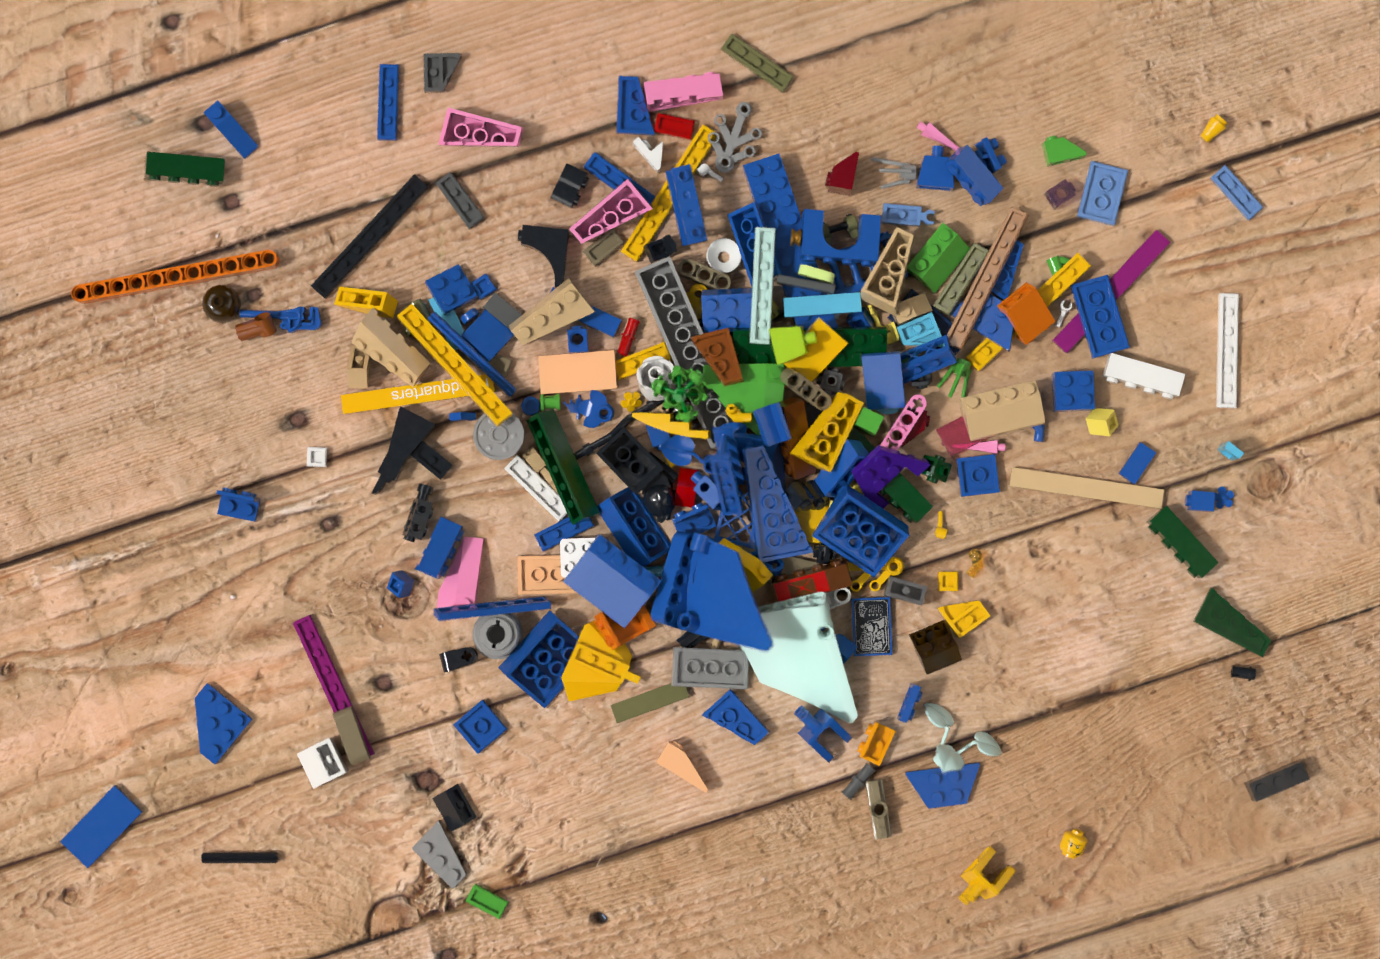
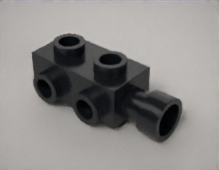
M419 483L417 498L413 500L407 522L404 525L402 534L404 540L415 542V540H421L422 537H425L428 529L426 526L427 521L433 514V503L428 502L429 495H432L433 487Z

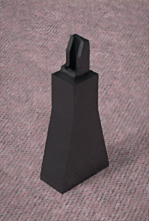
M403 407L399 408L390 446L378 470V473L381 475L372 491L373 494L377 495L383 490L386 482L390 484L392 480H398L412 453L431 434L436 424Z

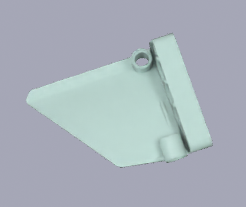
M816 592L758 607L774 645L768 652L741 646V649L745 652L759 682L808 702L848 723H853L857 719L858 713L833 630V622L825 592ZM822 627L829 628L828 631H821L820 629Z

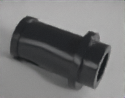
M1232 665L1231 678L1248 679V681L1255 680L1256 669L1252 668V666L1246 668Z

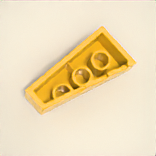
M838 392L832 399L830 407L823 410L790 454L820 470L831 472L864 403L849 394Z

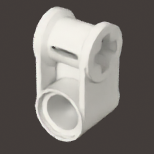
M847 588L825 593L830 610L847 603L851 598V593ZM839 590H845L848 593L846 600L840 601L837 599V592Z

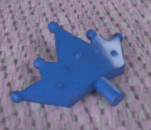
M578 395L575 403H573L572 399L570 404H567L565 401L563 402L571 413H577L576 419H580V412L576 407L582 401L580 395Z

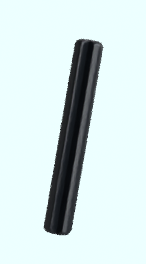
M202 853L201 862L277 863L278 853Z

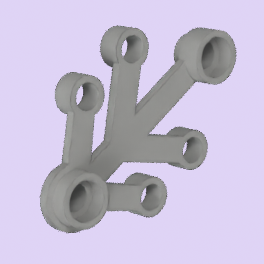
M741 102L737 105L736 114L738 116L731 134L725 124L726 117L724 115L718 114L714 118V123L719 127L727 145L724 152L718 142L720 139L719 134L711 132L708 135V142L712 144L717 155L715 166L720 172H729L734 167L735 162L746 157L750 158L755 154L753 146H746L742 152L732 155L735 147L751 140H757L762 134L759 128H753L749 133L738 137L744 119L752 111L750 104L747 102ZM742 106L747 107L746 113L741 111ZM718 117H721L723 119L722 124H719L717 122ZM757 131L759 133V136L754 137L752 135V132ZM715 135L717 137V140L712 141L710 139V136ZM750 148L752 150V154L748 155L746 153V149ZM723 159L728 161L727 166L722 165Z

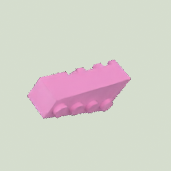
M707 72L701 76L689 75L683 78L644 82L648 112L723 100L720 74H715V72Z
M626 179L573 224L569 230L582 244L653 208L631 181Z

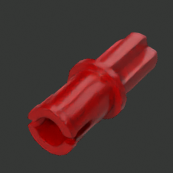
M629 317L625 331L621 334L622 339L617 350L618 354L622 356L628 355L632 342L636 339L635 334L640 321Z

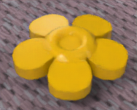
M637 391L632 394L626 392L624 394L625 399L620 403L628 412H633L635 406L640 407L642 401L639 399L640 393Z

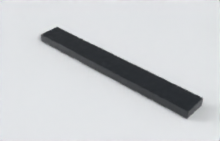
M414 174L314 281L311 287L326 299L429 187Z

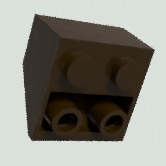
M945 620L909 634L926 675L962 660L958 645Z

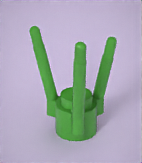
M957 358V363L950 366L937 387L940 388L952 372L957 375L948 395L951 398L960 377L964 378L965 376L961 398L965 397L969 376L972 372L970 370L972 364L964 359Z

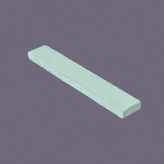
M755 228L750 344H770L769 329H771L775 228Z

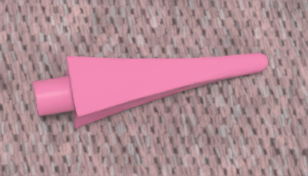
M921 121L919 122L917 128L923 131L921 133L922 136L944 144L955 151L960 148L930 122L927 125Z
M994 440L970 444H953L952 448L997 454V451H1005V444Z

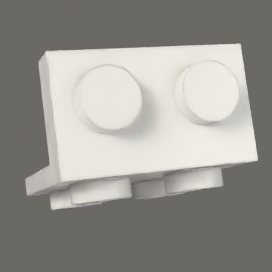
M595 538L562 539L560 541L562 577H566Z

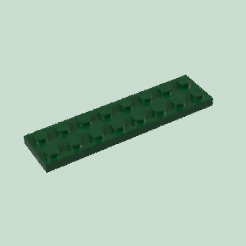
M733 328V346L739 364H777L771 336L769 345L750 344V328ZM832 328L848 344L826 367L862 366V354L886 352L887 328Z

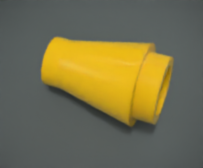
M1217 114L1214 117L1211 116L1200 137L1209 143L1226 129L1225 126L1228 123Z

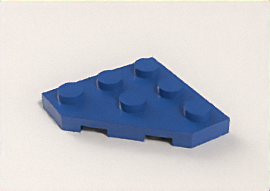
M207 683L195 697L199 748L202 755L213 764H217L253 719Z

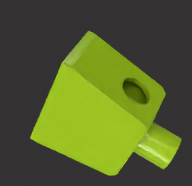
M803 326L769 329L777 365L809 353L807 345L817 343L815 331L804 334Z

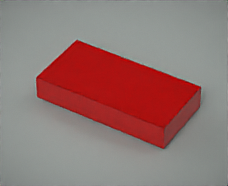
M658 113L654 133L691 140L695 121Z

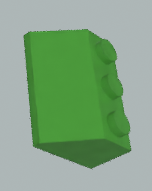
M942 223L910 262L907 272L935 294L966 256L970 248L957 233Z

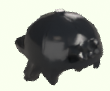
M660 473L642 489V495L648 512L657 517V522L663 523L665 520L668 521L670 519L671 513L675 508L676 491L673 490V483H669L667 477Z

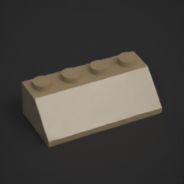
M1036 380L961 398V411L970 441L1045 424L1041 396Z

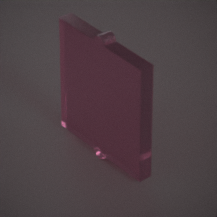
M963 416L936 429L942 441L941 444L945 446L950 457L981 442L980 439L970 441Z

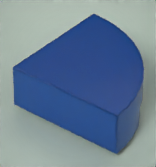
M449 413V420L474 421L476 420V413Z

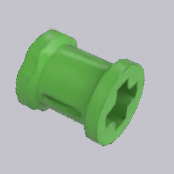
M560 393L549 396L540 394L541 411L545 409L560 410Z

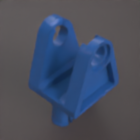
M803 706L798 707L794 712V715L805 724L798 734L828 763L834 757L817 742L818 736L825 729L831 727L845 742L848 743L852 739L823 709H820L814 716Z

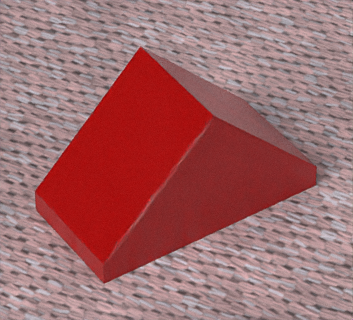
M680 468L675 506L689 508L694 506L696 492L693 489L696 484L691 480V477L699 470Z

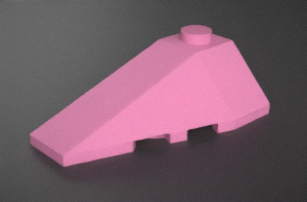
M463 538L439 590L437 608L476 604L484 539Z

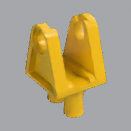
M992 846L987 847L960 875L969 885L958 897L965 905H968L969 902L974 903L979 895L984 900L997 896L1016 871L1011 865L1005 867L991 883L983 877L981 871L996 853Z

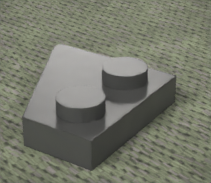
M460 53L424 54L425 93H442L445 91L461 58Z

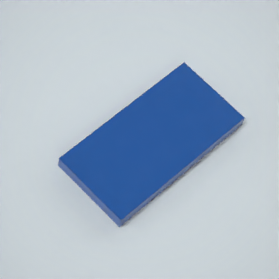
M1108 274L1071 285L1070 287L1092 359L1130 348Z
M114 785L60 842L84 866L89 868L143 811Z

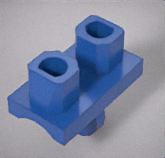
M986 137L975 144L977 148L975 154L992 174L1000 170L1007 163L1003 155L996 157L994 150L999 148L996 138L988 139Z

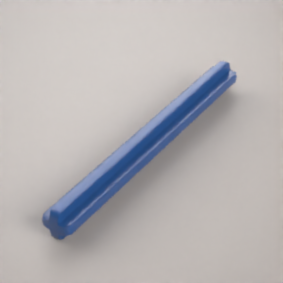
M433 312L428 317L449 340L508 396H512L516 392V388L436 312Z

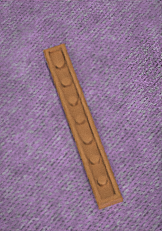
M1013 207L1010 208L947 334L950 346L961 351L963 350L1029 217L1028 213Z

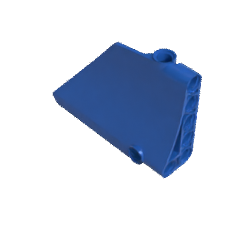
M677 531L672 538L661 576V583L659 584L652 607V621L694 634L768 652L774 645L773 640L754 600L739 553L710 540L711 537Z

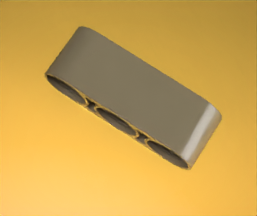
M683 259L679 263V274L682 277L695 283L703 284L712 290L730 289L731 279L728 275L691 259ZM690 264L693 269L690 273H684L682 266ZM706 271L710 274V278L704 281L700 279L699 274ZM725 279L728 285L725 288H720L717 285V281Z
M792 368L782 371L780 378L786 386L820 410H826L830 407L832 400L827 393ZM795 375L794 380L789 382L790 377ZM809 386V389L803 393L804 388ZM823 396L822 401L817 403L818 398Z
M352 706L334 712L333 717L350 764L355 765L369 760L370 754Z

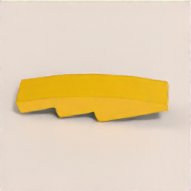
M632 413L633 418L668 433L694 438H711V430H693L692 422L673 421L674 413Z

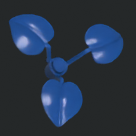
M729 422L720 426H732L734 433L746 434L747 426L743 423ZM675 435L661 444L660 448L663 455L673 464L679 466L688 465L693 455L703 464L705 472L709 473V476L714 477L710 455L702 459L697 453L693 452L695 444L690 437Z

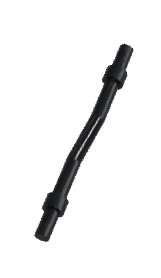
M665 399L647 401L646 405L632 413L652 411L663 404ZM632 413L626 415L610 433L591 444L583 445L582 449L574 453L576 460L585 455L593 454L594 450L608 443L623 427H626L631 421L635 420L632 417Z

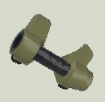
M847 214L842 223L831 226L823 222V236L828 245L832 246V233L846 229L852 239L858 236V224L855 216Z

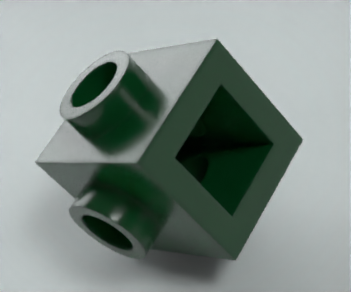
M924 455L923 458L928 460L930 466L921 474L926 476V480L937 484L938 481L946 483L952 465L945 462L946 458L935 455V457Z

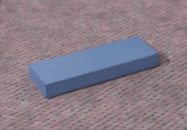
M1226 165L1210 178L1247 220H1250L1263 208Z

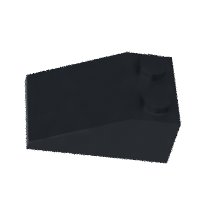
M625 427L596 453L635 495L664 469Z

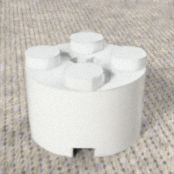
M652 356L642 362L643 364L638 367L637 380L640 391L647 400L660 401L664 400V396H653L652 382L654 379H658L659 375H663V379L668 381V388L675 390L677 385L668 378V374L673 371L674 366L670 361L665 360L664 357Z

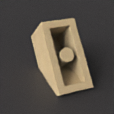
M924 293L898 303L895 316L893 315L897 326L933 310Z
M352 346L347 368L348 388L368 389L371 357L356 346Z

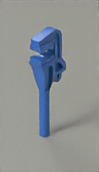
M300 306L282 311L240 310L239 316L242 318H255L261 313L269 312L272 318L283 321L280 323V327L288 330V333H295L298 330L316 331L322 325L318 307H310L309 309L310 316L308 320L311 323L303 322L306 321L304 316L306 308Z

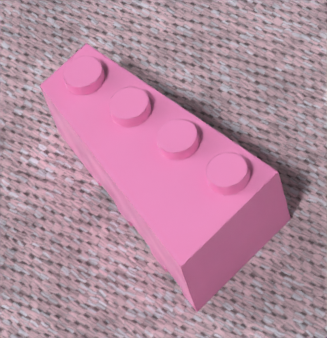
M448 108L438 145L520 147L524 128Z

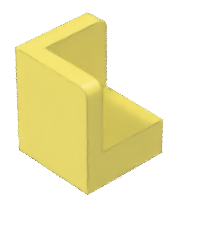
M1095 408L1086 418L1089 433L1092 435L1111 436L1119 426L1115 410Z

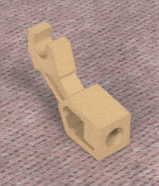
M531 447L522 456L537 474L540 472L554 491L558 493L550 473L546 469L547 466L544 460Z

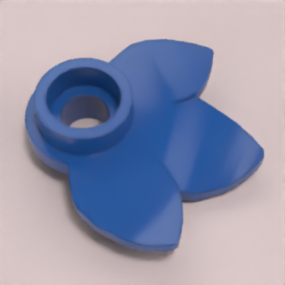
M591 390L590 399L583 400L576 406L579 412L586 416L583 426L588 428H595L601 422L610 421L614 416V409L607 403L606 396L597 390ZM603 409L608 410L606 415L601 414Z

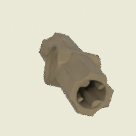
M882 779L866 781L875 839L892 837ZM875 805H883L884 810L881 814L874 813L873 808Z

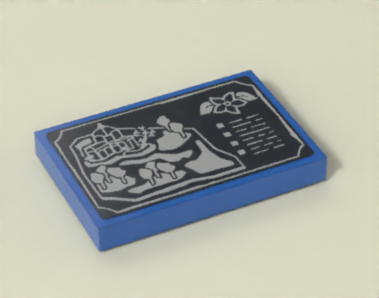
M890 597L851 599L853 643L857 646L853 656L892 655Z

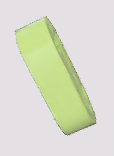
M802 264L798 271V275L827 284H833L835 278L834 273Z

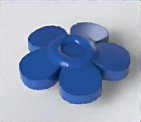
M1219 487L1218 493H1215L1216 507L1222 509L1224 504L1226 507H1231L1233 502L1230 499L1234 497V493L1231 490L1226 492L1225 487Z

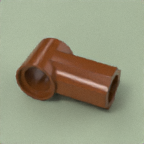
M269 312L261 313L253 320L235 326L236 334L241 341L257 336L269 337L277 331Z

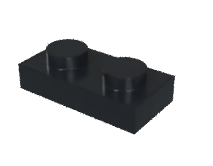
M424 441L411 455L440 480L453 466Z

